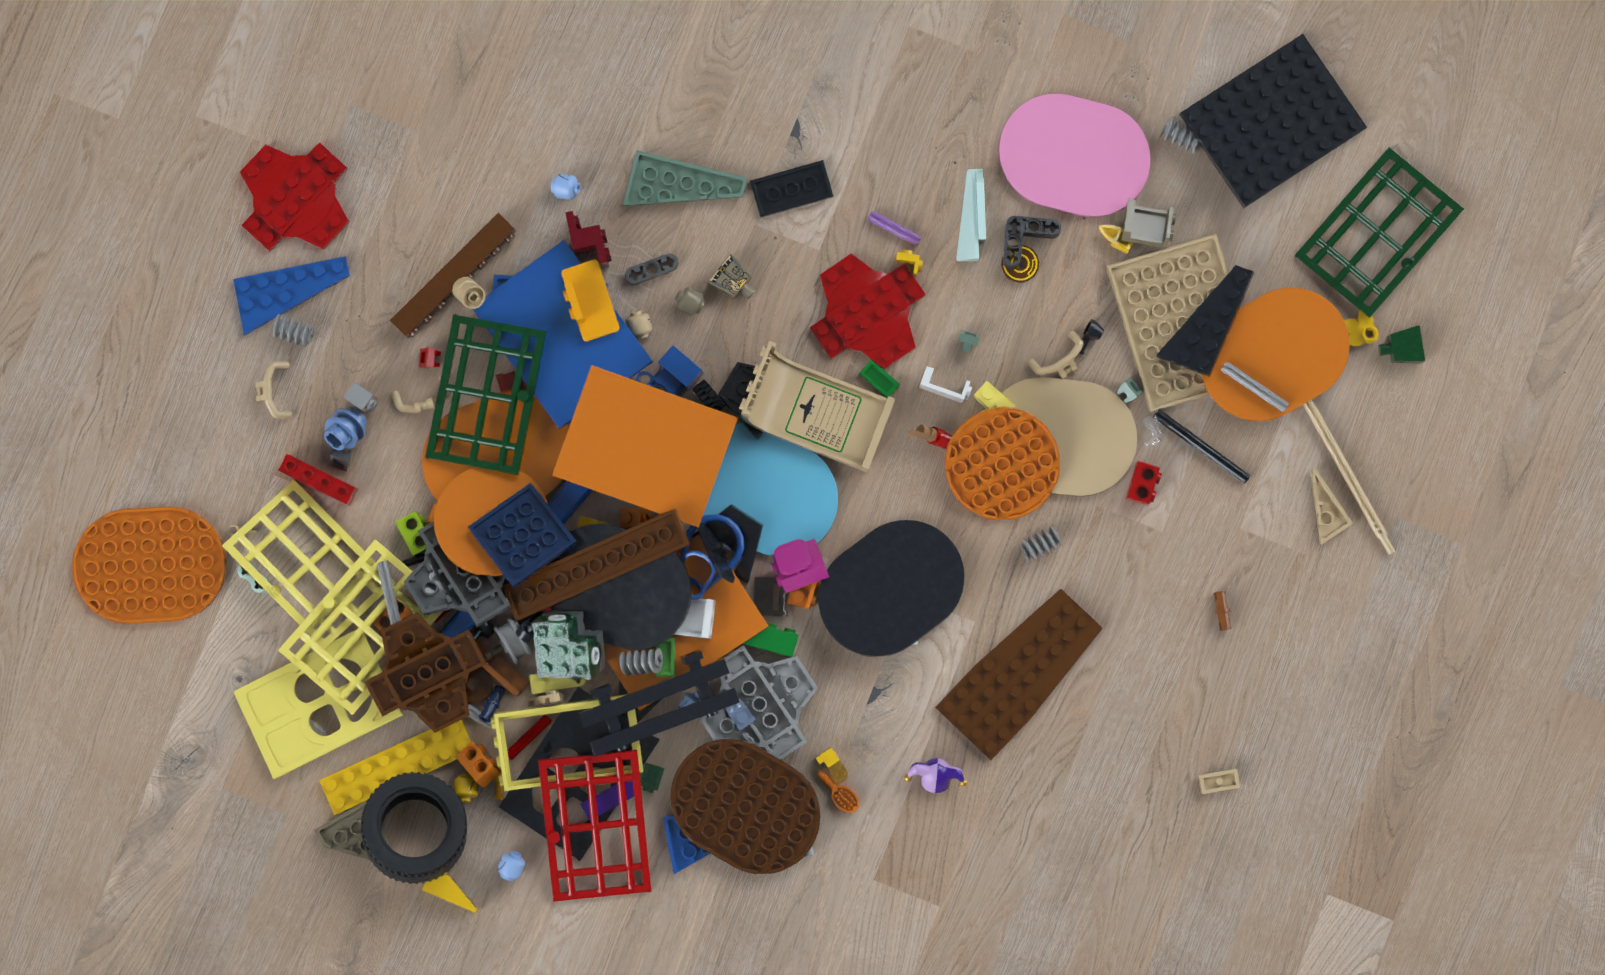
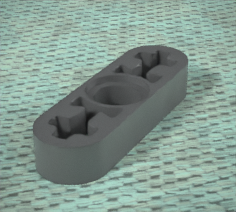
M668 253L630 267L626 271L625 277L628 283L637 285L676 270L679 261L674 254ZM667 258L675 260L673 267L666 265L663 266L664 271H661L658 261L661 260V263L664 264L667 262ZM655 264L658 268L657 272L649 274L646 270L648 265ZM643 267V271L647 277L643 278V275L641 274L637 276L638 280L634 281L633 278L629 279V276H631L632 271H635V273H640L641 270L639 268Z

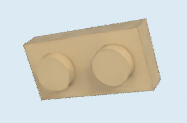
M1237 769L1198 775L1201 794L1240 788Z

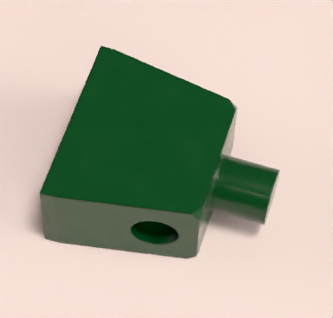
M1420 325L1387 336L1388 343L1378 345L1379 355H1390L1391 363L1420 364L1425 362Z

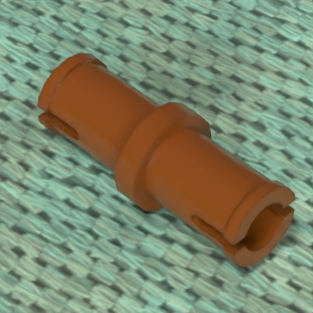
M1226 591L1215 592L1217 608L1215 614L1218 615L1219 631L1232 629L1229 612L1231 611L1227 605Z

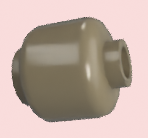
M690 287L685 288L684 291L680 290L675 298L678 301L677 308L691 316L695 313L699 314L705 303L702 293Z

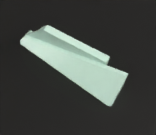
M983 169L967 170L956 257L958 262L978 261L979 242L986 241Z

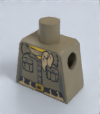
M731 253L708 280L710 286L734 299L739 293L749 299L756 291L747 284L751 280V275Z

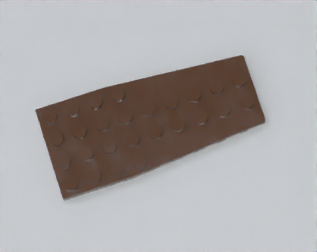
M1059 589L974 665L935 708L986 757L992 760L1032 718L1099 634L1102 627L1062 589Z

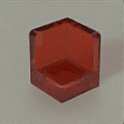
M516 371L496 375L501 394L512 391ZM521 381L520 390L524 389L523 381Z

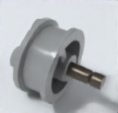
M508 618L506 624L499 628L496 626L493 628L500 644L484 653L487 660L505 651L516 664L518 663L517 659L525 654H532L531 651L534 649L531 644L523 642L516 635V630L520 627L515 618Z

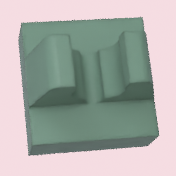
M961 330L959 341L964 342L962 351L970 353L971 345H978L980 335Z
M1129 378L1119 386L1120 388L1117 391L1118 395L1122 392L1127 395L1124 403L1133 401L1143 393L1132 378Z

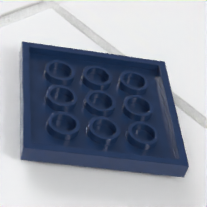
M532 483L526 485L468 526L469 531L513 588L577 544L574 537Z

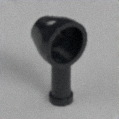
M1093 319L1088 322L1083 333V347L1079 352L1084 355L1090 339L1099 340L1104 332L1103 327Z
M491 620L475 628L472 634L475 641L480 636L488 639L495 632Z

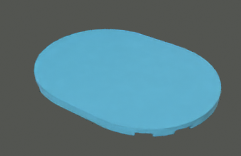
M743 423L735 425L703 516L719 514L729 505L733 504L763 524L757 552L772 556L778 546L797 539H802L806 542L815 538L816 543H819L825 537L837 513V486L831 470L816 453L764 432L758 440Z

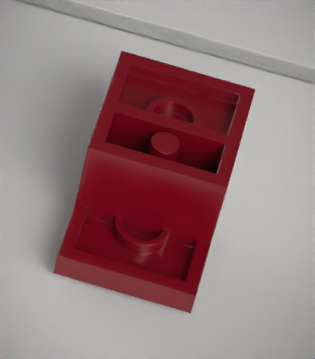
M573 211L565 212L575 255L597 250L602 269L609 267V262L612 259L609 248H605L604 244L608 243L605 229H601L600 225L581 228L578 215L575 216Z

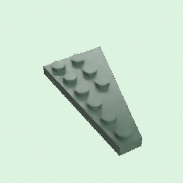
M637 150L623 206L743 198L748 178Z

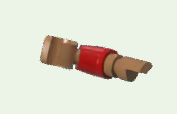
M922 424L916 430L911 429L908 431L909 435L925 439L929 444L943 449H947L952 434L941 428L928 427Z

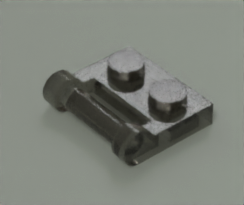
M755 577L754 604L761 615L788 617V611H786L787 593H785L783 586L779 587V609L773 610L774 584H778L776 578Z

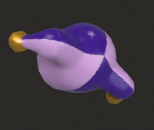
M932 758L926 763H913L908 774L904 776V780L909 782L912 780V776L920 775L923 788L932 793L946 791L949 788L951 779H958L960 786L963 787L968 784L967 780L964 779L962 769L950 766L945 760L940 758Z

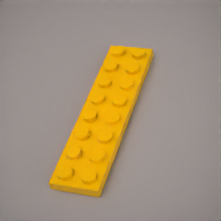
M460 720L436 733L431 729L320 779L319 782L334 815H337L367 801L371 793H374V790L381 783H385L386 780L391 779L393 776L396 777L399 774L403 775L410 772L429 773L457 760L455 756L471 742V738L463 721Z

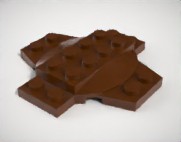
M417 612L381 629L386 656L382 673L366 680L364 683L382 716L398 708L414 711L434 733L470 716L465 684L468 680L469 672L485 665L487 662L469 629L450 637L446 634L438 633Z

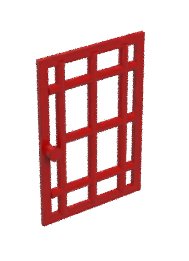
M638 751L611 752L596 757L592 754L538 760L553 902L652 892ZM630 759L632 773L624 774L623 760ZM615 761L616 775L594 777L593 763ZM585 764L586 778L564 780L563 766ZM548 767H555L556 781L548 782ZM633 781L636 818L631 819L628 818L625 782ZM617 783L621 820L599 822L595 785ZM587 786L591 823L569 825L565 788ZM550 789H557L566 869L558 871L555 848V844L560 840V835L553 829ZM629 826H637L641 859V862L633 863ZM622 827L625 864L603 866L600 829ZM592 830L595 867L573 869L570 832ZM642 870L643 884L635 885L634 871ZM626 872L627 886L605 888L604 874ZM597 876L598 889L575 890L574 877ZM559 878H567L568 892H560Z

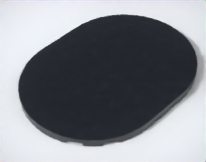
M898 520L886 523L871 531L830 564L827 569L829 577L821 581L819 588L820 616L825 628L833 639L849 651L867 657L891 656L902 652L946 620L958 605L963 592L965 578L961 556L948 536L934 526L915 520Z
M590 524L576 528L570 534L574 537L577 544L547 565L628 529L610 524ZM673 552L551 607V610L583 611L585 630L603 631L604 643L630 650L647 649L667 641L680 629L690 609L692 586L684 561L676 552Z

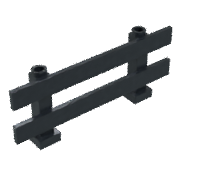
M696 650L680 656L682 663L688 664L690 670L684 674L611 700L609 695L613 692L610 684L590 690L592 698H597L599 705L579 713L582 724L585 728L605 720L610 733L607 736L589 742L594 757L615 749L617 752L628 748V744L705 715L712 717L718 714V710L740 703L735 688L712 696L708 681L729 674L725 659L702 666L700 660L704 658L700 650ZM694 686L696 687L700 701L623 730L621 729L617 715Z

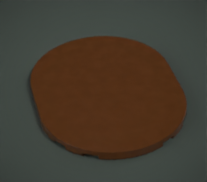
M719 739L699 746L682 761L672 782L671 808L683 834L698 847L741 871L752 874H773L783 871L798 863L809 852L816 840L820 826V806L810 782L796 768L750 742L739 739Z

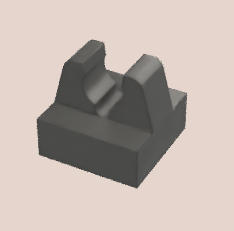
M332 449L329 465L347 471L350 466L351 450L348 449L347 453H344L341 450Z

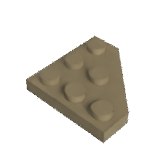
M366 801L314 830L323 847L370 860L366 853L361 833V818L364 806L367 804ZM382 832V836H383L385 842H386L387 845L391 848V846L389 845V843H388V841H387L385 835H384L383 832Z

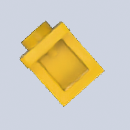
M910 250L897 252L896 262L914 265L913 276H917V272L922 271L923 261L919 260L920 255L912 254L913 251Z

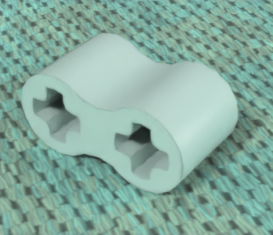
M239 565L237 569L238 575L248 580L255 592L266 593L263 588H257L259 584L251 575H244L245 570Z

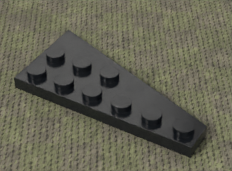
M1235 265L1160 350L1156 357L1210 377L1253 278L1254 271Z

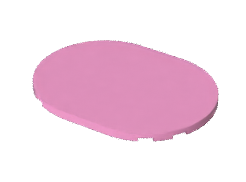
M1046 94L1033 98L1021 105L1006 122L999 143V159L1004 175L1009 184L1022 197L1037 205L1084 217H1102L1125 208L1128 199H1135L1143 189L1150 170V150L1147 139L1139 125L1128 114L1106 104L1066 94Z

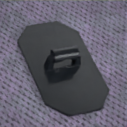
M700 523L698 532L714 568L722 578L730 583H734L735 576L726 558L731 548L725 543L719 542L711 529Z

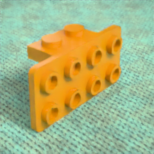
M591 260L562 270L566 289L563 291L566 302L570 301L572 308L569 309L572 320L576 319L583 340L588 342L618 332L620 327L598 261Z

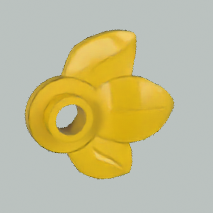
M1359 310L1357 319L1344 320L1348 334H1350L1349 344L1351 346L1357 347L1363 343L1371 344L1378 339L1379 332L1374 326L1373 316L1369 318ZM1366 331H1370L1372 333L1371 338L1366 337Z

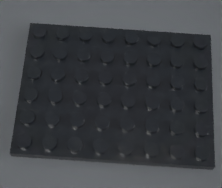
M1301 34L1179 114L1243 209L1367 128L1304 34Z

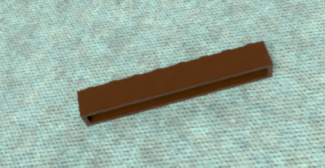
M497 213L390 321L407 338L416 336L420 331L419 327L423 323H429L434 317L432 314L437 309L439 311L447 305L446 300L450 296L455 297L452 291L454 283L462 277L473 279L474 273L478 269L482 270L488 264L487 260L491 256L495 257L502 250L501 246L505 242L509 243L515 237L514 233L516 230Z

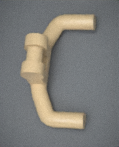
M1071 331L1069 337L1075 343V346L1068 355L1050 366L1040 367L1034 359H1030L1028 365L1038 375L1057 372L1061 379H1065L1069 373H1074L1078 370L1074 359L1081 351L1083 341L1075 331Z
M275 361L268 365L264 380L255 382V388L257 389L256 402H265L270 414L274 418L291 419V411H277L272 401L271 379L274 370L289 369V362Z
M399 391L391 393L394 404L400 412L420 413L423 410L435 408L437 397L435 399H432V397L420 403L418 401L413 403V405H403ZM447 391L445 399L448 398L450 392Z

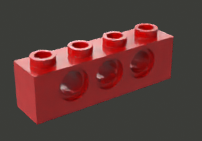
M289 454L285 455L278 471L349 506L358 490L356 487Z

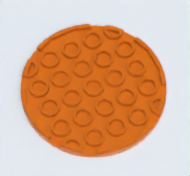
M1013 407L988 408L967 418L955 430L945 454L946 478L954 496L969 511L993 520L1020 518L1039 508L1049 498L1057 484L1060 472L1059 449L1051 431L1036 416Z
M478 467L471 468L455 477L441 493L434 512L435 534L444 554L456 566L469 573L491 576L503 575L469 531L468 526L529 483H532L547 503L546 497L538 484L522 471H519V475Z

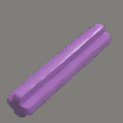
M874 211L868 217L870 222L915 246L918 245L921 239L914 232Z

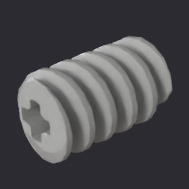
M1172 116L1167 121L1160 137L1165 133L1166 141L1172 137V144L1178 140V147L1186 144L1185 150L1188 151L1192 147V154H1194L1199 145L1198 140L1190 130H1187L1186 124L1180 127L1181 120L1174 124V117Z
M279 313L274 321L273 336L278 337L280 334V339L284 340L287 337L289 342L294 340L297 345L302 341V346L306 347L312 341L316 325L309 329L308 322L304 327L301 320L297 324H294V318L287 322V316L285 315L281 320Z
M1050 526L1049 533L1044 529L1042 530V536L1038 532L1035 533V539L1029 536V543L1022 539V546L1020 548L1026 561L1030 563V556L1036 560L1037 553H1039L1043 557L1044 550L1048 553H1051V547L1058 550V543L1062 545V542L1055 528Z
M659 648L655 652L653 649H649L648 653L646 650H642L640 654L639 650H635L634 655L632 651H628L627 655L625 652H622L619 658L621 670L627 676L631 674H651L652 672L659 673L663 665L662 651Z

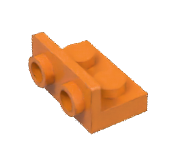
M822 580L791 591L787 603L809 610L810 606L814 607L817 598L814 595L815 588H820Z

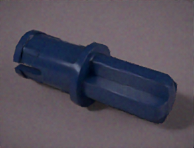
M496 685L489 699H486V705L479 715L482 721L489 723L495 710L499 709V703L506 692V689L502 686Z

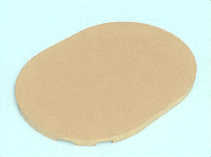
M1035 377L1019 381L1002 392L1015 405V408L1029 412L1040 419L1055 438L1060 454V472L1057 484L1051 492L1052 494L1069 496L1094 495L1112 487L1130 468L1137 448V429L1129 408L1111 390L1091 382Z

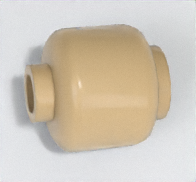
M641 310L630 312L631 316L625 320L630 331L636 339L648 337L652 331L649 314L642 313Z

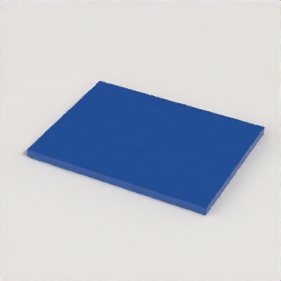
M564 240L486 295L484 303L479 308L472 309L477 317L482 320L547 331L534 395L559 429L571 422L591 365L630 379L653 363V360L615 309L614 312L620 327L618 332L588 342L583 340L576 319H571L569 309L572 307L570 301L566 302L563 291L566 289L562 277V270L581 263ZM487 329L490 335L493 337L494 330ZM502 331L499 346L520 350L523 335ZM530 336L528 352H534L537 337ZM506 355L516 369L518 357ZM529 359L525 361L522 376L527 385L532 360Z

